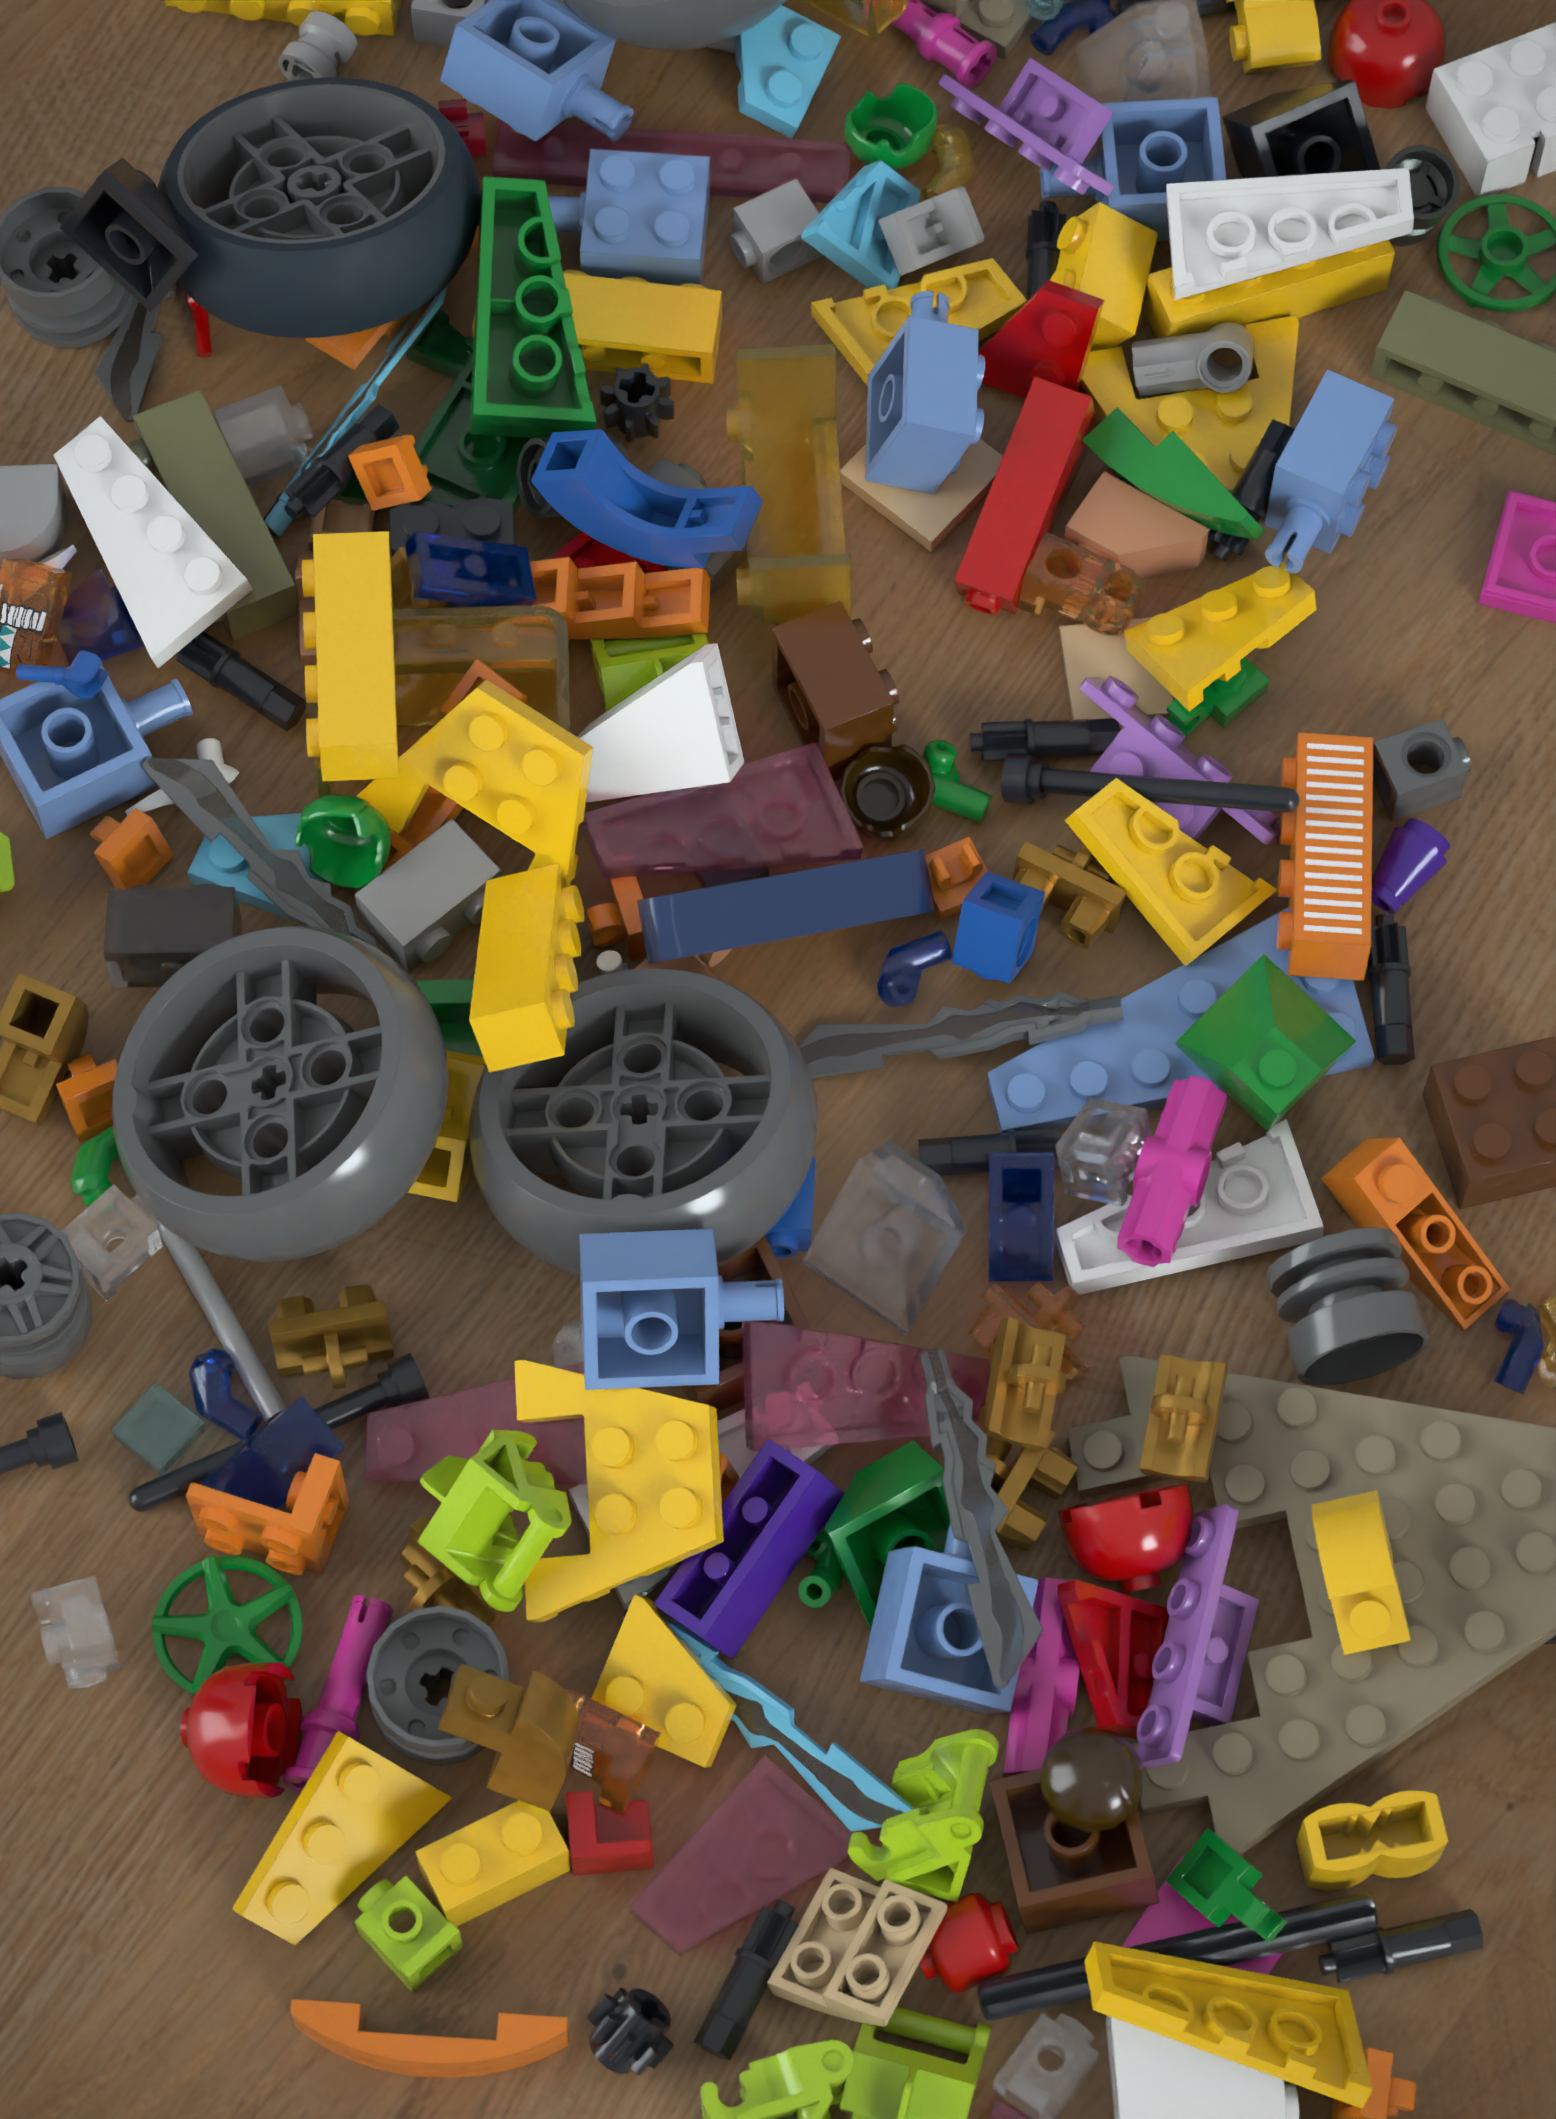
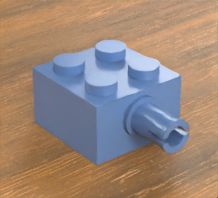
M490 0L455 26L440 82L461 94L467 101L482 107L504 121L514 131L526 135L535 142L565 119L573 116L581 119L615 142L625 133L632 121L630 117L634 114L633 108L622 104L601 91L616 40L587 25L570 9L555 0Z
M1218 97L1101 103L1114 113L1095 142L1093 160H1084L1082 164L1114 185V189L1108 197L1089 185L1084 195L1053 176L1058 168V165L1053 163L1049 171L1040 167L1042 199L1094 195L1096 201H1100L1157 232V241H1170L1166 184L1227 180Z
M590 149L586 192H581L580 198L548 196L556 232L578 233V240H581V272L589 276L613 279L639 277L649 283L675 286L686 283L702 285L710 203V157Z
M924 291L911 297V315L907 317L868 375L865 481L934 494L948 474H954L957 471L961 457L969 445L977 444L980 439L984 424V411L982 408H977V390L980 388L984 377L985 358L983 355L978 354V329L948 323V310L950 307L948 297L939 293L937 295V305L933 308L934 291Z
M1327 369L1275 466L1264 523L1265 526L1278 531L1272 544L1269 545L1265 552L1266 559L1274 567H1280L1288 552L1287 557L1289 561L1284 570L1293 574L1298 573L1302 569L1303 562L1312 546L1331 554L1341 534L1349 538L1353 535L1365 508V504L1361 501L1368 487L1374 490L1377 489L1390 462L1391 456L1386 454L1398 426L1390 423L1394 398Z
M107 677L98 693L89 700L77 697L63 685L38 681L0 699V756L47 840L158 787L145 773L143 768L144 761L148 759V765L155 770L152 755L145 743L144 736L185 716L193 715L192 707L185 691L176 678L170 680V683L130 702L120 698L109 677Z
M714 1229L579 1234L585 1390L719 1384V1329H724V1322L784 1321L782 1278L767 1281L723 1282L722 1276H718Z
M962 1496L961 1506L971 1512L976 1519L983 1552L985 1553L991 1515L994 1510L991 1502L983 1499ZM951 1522L944 1553L915 1546L888 1551L860 1682L983 1715L1010 1712L1020 1669L1019 1665L1023 1655L1024 1632L1020 1614L1011 1596L1002 1570L989 1567L986 1563L992 1598V1614L999 1625L1002 1635L1001 1668L999 1673L1001 1680L1007 1683L1005 1687H997L992 1680L966 1584L979 1583L969 1545L964 1541L954 1539ZM1016 1574L1033 1608L1039 1580Z

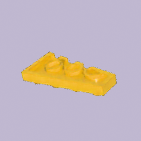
M1093 1942L1084 1962L1094 2011L1363 2109L1373 2087L1349 1990Z

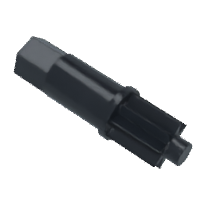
M1042 201L1039 204V211L1032 209V216L1028 218V244L1025 257L1028 261L1027 301L1056 272L1061 251L1057 247V241L1066 223L1067 214H1059V208H1057V204L1053 201Z
M377 404L321 457L317 456L311 462V465L284 491L289 497L288 503L284 506L286 513L295 520L302 514L307 519L311 516L315 517L338 493H341L347 487V482L356 474L348 455L361 445L389 439L400 428L393 413Z
M1274 419L1269 424L1259 445L1256 446L1231 493L1258 523L1265 515L1264 509L1269 501L1275 466L1295 430ZM1211 529L1208 534L1210 541L1215 543L1210 554L1223 561L1227 560L1231 552L1241 556L1250 540L1248 538L1223 534Z
M205 631L201 632L178 652L179 656L176 661L208 681L214 688L220 687L285 731L297 725L306 710V700L241 658L238 651L230 649Z
M1032 718L1024 719V721L981 723L982 732L969 734L970 752L982 751V760L984 762L1005 761L1009 753L1036 755L1037 758L1102 755L1119 734L1120 726L1119 722L1114 718L1032 721Z
M1384 913L1375 916L1376 926H1371V948L1367 962V979L1371 981L1377 1060L1383 1065H1404L1415 1059L1408 979L1411 976V967L1408 960L1406 926H1398V922L1394 923L1393 914Z
M1059 1127L1017 1131L1009 1129L1007 1133L918 1140L921 1177L1011 1171V1174H1015L1021 1171L1061 1169L1062 1157L1074 1156L1073 1137L1060 1138Z
M777 1900L772 1911L762 1906L742 1947L736 1949L734 1953L736 1959L694 2040V2043L703 2050L721 2059H731L768 1987V1981L798 1927V1924L790 1921L795 1911V1908L790 1904Z
M1472 1909L1387 1929L1376 1927L1372 1932L1327 1943L1330 1953L1318 1955V1964L1323 1976L1335 1973L1337 1983L1379 1973L1389 1975L1395 1969L1483 1948V1932L1477 1914Z

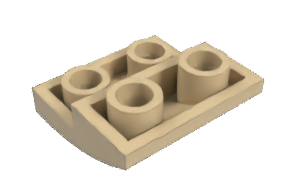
M829 1868L768 1981L772 1994L835 2017L865 2024L886 2026L948 1910L946 1903L886 1879L880 1888Z

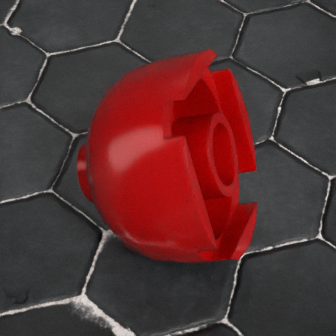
M1352 0L1345 5L1331 30L1327 64L1331 74L1334 70L1335 75L1341 81L1349 79L1355 81L1361 103L1370 107L1390 109L1406 106L1407 99L1416 97L1422 92L1423 98L1429 93L1433 70L1444 65L1445 30L1438 13L1425 0Z
M1188 1483L1106 1498L1107 1500L1099 1501L1096 1505L1088 1506L1086 1502L1058 1510L1063 1538L1071 1558L1084 1573L1097 1580H1120L1123 1593L1162 1585L1159 1572L1165 1571L1181 1562L1186 1555L1184 1551L1186 1546L1189 1545L1193 1532L1192 1519L1194 1518V1510Z
M252 1662L226 1666L211 1674L196 1692L191 1706L182 1715L180 1724L181 1740L183 1745L189 1748V1754L196 1769L203 1779L226 1794L247 1798H273L281 1796L286 1790L276 1785L281 1774H284L285 1769L294 1766L302 1743V1730L300 1728L302 1706L300 1698H288L283 1680L295 1681L292 1672L280 1662Z

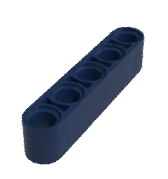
M925 849L637 900L648 964L936 911Z

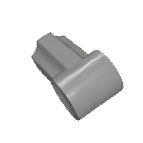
M1222 322L1212 326L1207 332L1134 341L1132 344L1133 370L1139 396L1210 388L1217 392L1227 393L1238 390L1247 382L1251 374L1255 347L1252 335L1245 327L1235 322ZM1222 347L1231 348L1241 356L1242 360L1237 365L1231 367L1221 366L1212 359L1211 353Z

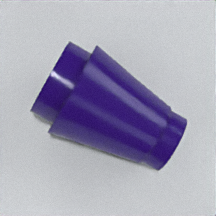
M1409 818L1403 827H1395L1372 876L1371 902L1381 910L1389 914H1395L1401 905H1404L1447 863L1444 855L1450 848V844L1445 837L1428 824L1415 818Z

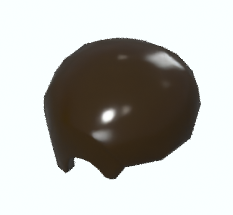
M905 744L892 747L871 746L860 752L856 759L850 761L843 769L837 796L844 819L862 835L879 840L897 839L910 834L928 817L936 786L930 764L912 747Z
M1095 1726L1068 1731L1047 1751L1042 1762L1040 1786L1043 1801L1064 1825L1087 1833L1112 1829L1123 1822L1127 1815L1132 1814L1140 1803L1144 1766L1135 1748L1117 1732Z

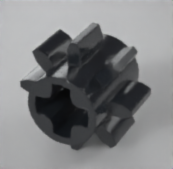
M646 363L641 368H630L627 370L621 367L616 368L614 387L604 385L600 388L601 404L607 407L604 410V426L606 429L618 426L626 434L627 442H631L634 437L640 438L648 435L654 439L658 438L660 419L674 420L675 416L674 401L668 398L671 395V380L669 377L658 380L649 371V365Z
M620 1988L613 1997L605 1994L586 2017L597 2027L589 2036V2044L593 2055L603 2066L618 2074H627L633 2070L636 2075H641L648 2066L655 2069L674 2046L664 2036L665 2032L671 2027V2016L668 2009L660 1999L643 1989L635 1988L628 1993L624 1988Z

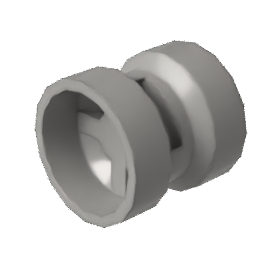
M320 11L310 12L298 29L299 40L290 42L277 60L278 67L289 81L337 77L336 67L347 63L358 47L357 39L353 32L336 17Z

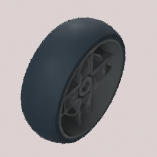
M338 77L309 78L266 86L235 97L209 111L188 128L177 141L164 164L157 187L158 191L168 199L199 254L178 280V283L185 292L207 312L226 323L250 332L286 338H321L364 331L394 321L430 301L450 283L471 250L479 223L481 194L479 179L468 148L455 127L435 107L415 94L395 86L364 79Z

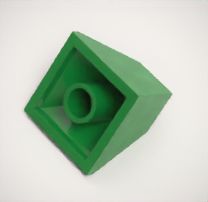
M1263 954L1176 1041L1175 1045L1260 1126L1269 1132L1357 1041Z
M914 1440L857 1471L824 1528L869 1632H871L888 1551L915 1546L944 1553L950 1525L943 1488L944 1468Z

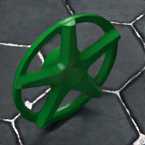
M1504 194L1488 195L1463 204L1444 222L1436 245L1437 263L1446 283L1457 295L1465 300L1468 307H1480L1496 312H1517L1533 308L1541 303L1546 304L1556 293V273L1551 281L1546 284L1527 262L1529 256L1556 244V219L1542 206L1518 196ZM1505 204L1520 206L1532 211L1541 217L1550 228L1525 236L1519 229L1509 225ZM1487 205L1488 231L1482 239L1459 237L1451 234L1453 227L1464 215L1476 208ZM1448 251L1480 261L1481 267L1471 287L1462 282L1454 272L1449 261ZM1504 276H1510L1531 293L1529 296L1517 299H1497L1487 296Z
M212 1555L183 1571L163 1593L152 1619L154 1648L167 1675L182 1689L195 1695L209 1676L222 1669L228 1659L243 1656L250 1662H280L289 1669L298 1654L302 1641L303 1619L301 1608L291 1585L266 1564L246 1557H218ZM224 1570H242L253 1573L267 1580L275 1588L245 1603H238L233 1597ZM205 1575L208 1598L207 1611L202 1614L168 1615L173 1602L181 1591L191 1582ZM287 1604L291 1618V1637L283 1659H281L256 1634V1626L277 1609ZM165 1635L194 1638L203 1641L205 1648L194 1682L183 1675L173 1663L166 1646Z

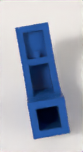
M602 429L553 432L531 479V482L541 495L562 517L590 537L632 557L677 568L704 569L711 552L743 551L763 504V500L752 486L689 489L656 480L633 466L619 452Z

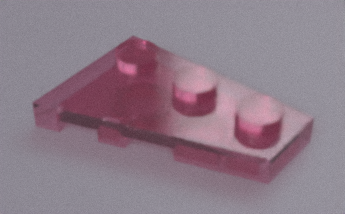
M764 1756L630 1905L629 1912L678 1956H681L760 1911L762 1906L767 1907L828 1872L829 1868H835L851 1859L848 1854V1847L853 1833Z

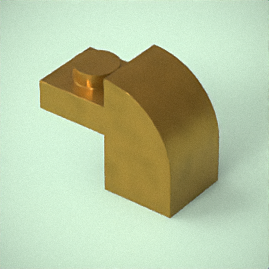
M18 973L0 1013V1037L4 1040L0 1049V1110L42 1127L58 1091L56 1084L62 1082L66 1071H69L66 1063L79 1058L88 1029L89 1012L87 1005L78 997L21 973Z
M460 1664L452 1681L438 1729L497 1751L486 1788L550 1812L565 1781L579 1730V1716L576 1706L568 1693L552 1679L537 1671H532L526 1686L522 1687Z

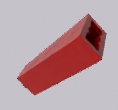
M1034 377L954 579L958 594L965 596L963 603L966 606L991 616H998L1000 609L1016 614L1089 449L1082 439L1097 426L1091 396Z

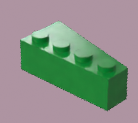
M483 177L478 226L470 434L538 438L551 437L553 432L595 430L596 416L593 402L590 401L585 365L581 347L579 348L572 317V304L569 290L565 284L560 261L559 244L544 180Z

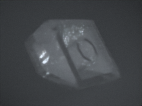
M1155 0L1136 3L1075 45V56L1084 93L1099 103L1211 98L1207 44L1196 0Z
M888 1140L856 1162L805 1254L802 1263L898 1331L907 1335L911 1332L968 1229L942 1177Z

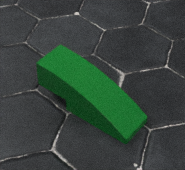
M1117 407L1082 439L1125 483L1204 527L1223 534L1258 540L1266 533L1174 431L1155 447Z

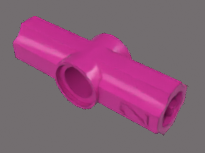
M1192 1075L1188 1079L1174 1080L1164 1111L1162 1110L1154 1136L1148 1135L1144 1141L1133 1180L1134 1193L1117 1237V1249L1125 1252L1133 1262L1150 1267H1155L1161 1263H1171L1173 1254L1176 1252L1177 1243L1183 1233L1189 1209L1191 1206L1197 1207L1201 1200L1211 1166L1212 1152L1210 1150L1227 1104V1094L1220 1091L1211 1080Z
M1045 1577L1038 1581L1033 1610L1042 1626L1043 1633L1019 1669L1011 1706L1003 1778L1041 1769L1047 1751L1067 1732L1068 1717H1073L1080 1666L1057 1595L1058 1584L1068 1582V1580Z

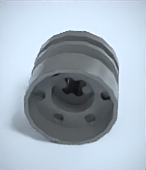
M70 187L42 188L23 195L3 211L0 216V282L7 294L19 325L35 340L56 348H80L104 339L123 323L133 304L134 297L60 229L86 194Z
M24 1213L0 1214V1375L11 1379L42 1377L65 1366L83 1347L92 1324L91 1295L83 1277L78 1257L65 1234L45 1219ZM13 1279L16 1284L23 1286L14 1291L9 1285H3Z
M1376 1227L1361 1228L1327 1235L1291 1250L1278 1258L1268 1268L1266 1280L1270 1292L1278 1298L1275 1306L1278 1316L1285 1322L1296 1323L1288 1330L1286 1342L1297 1377L1304 1384L1327 1386L1369 1378L1407 1362L1428 1346L1431 1337L1418 1298L1411 1292L1399 1291L1407 1284L1410 1273L1407 1265L1400 1260L1402 1249L1398 1237L1390 1229Z
M443 1605L415 1609L391 1623L373 1646L366 1672L373 1719L386 1742L409 1760L433 1766L465 1762L487 1748L439 1730L438 1727L447 1698H442L437 1706L430 1705L428 1690L425 1688L426 1684L431 1687H437L442 1679L450 1680L452 1685L460 1664L510 1682L506 1651L492 1628L470 1612Z

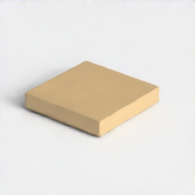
M979 439L977 444H970L964 452L957 471L954 474L949 473L934 494L865 481V444L839 471V482L931 552L989 493L1003 455L982 439Z

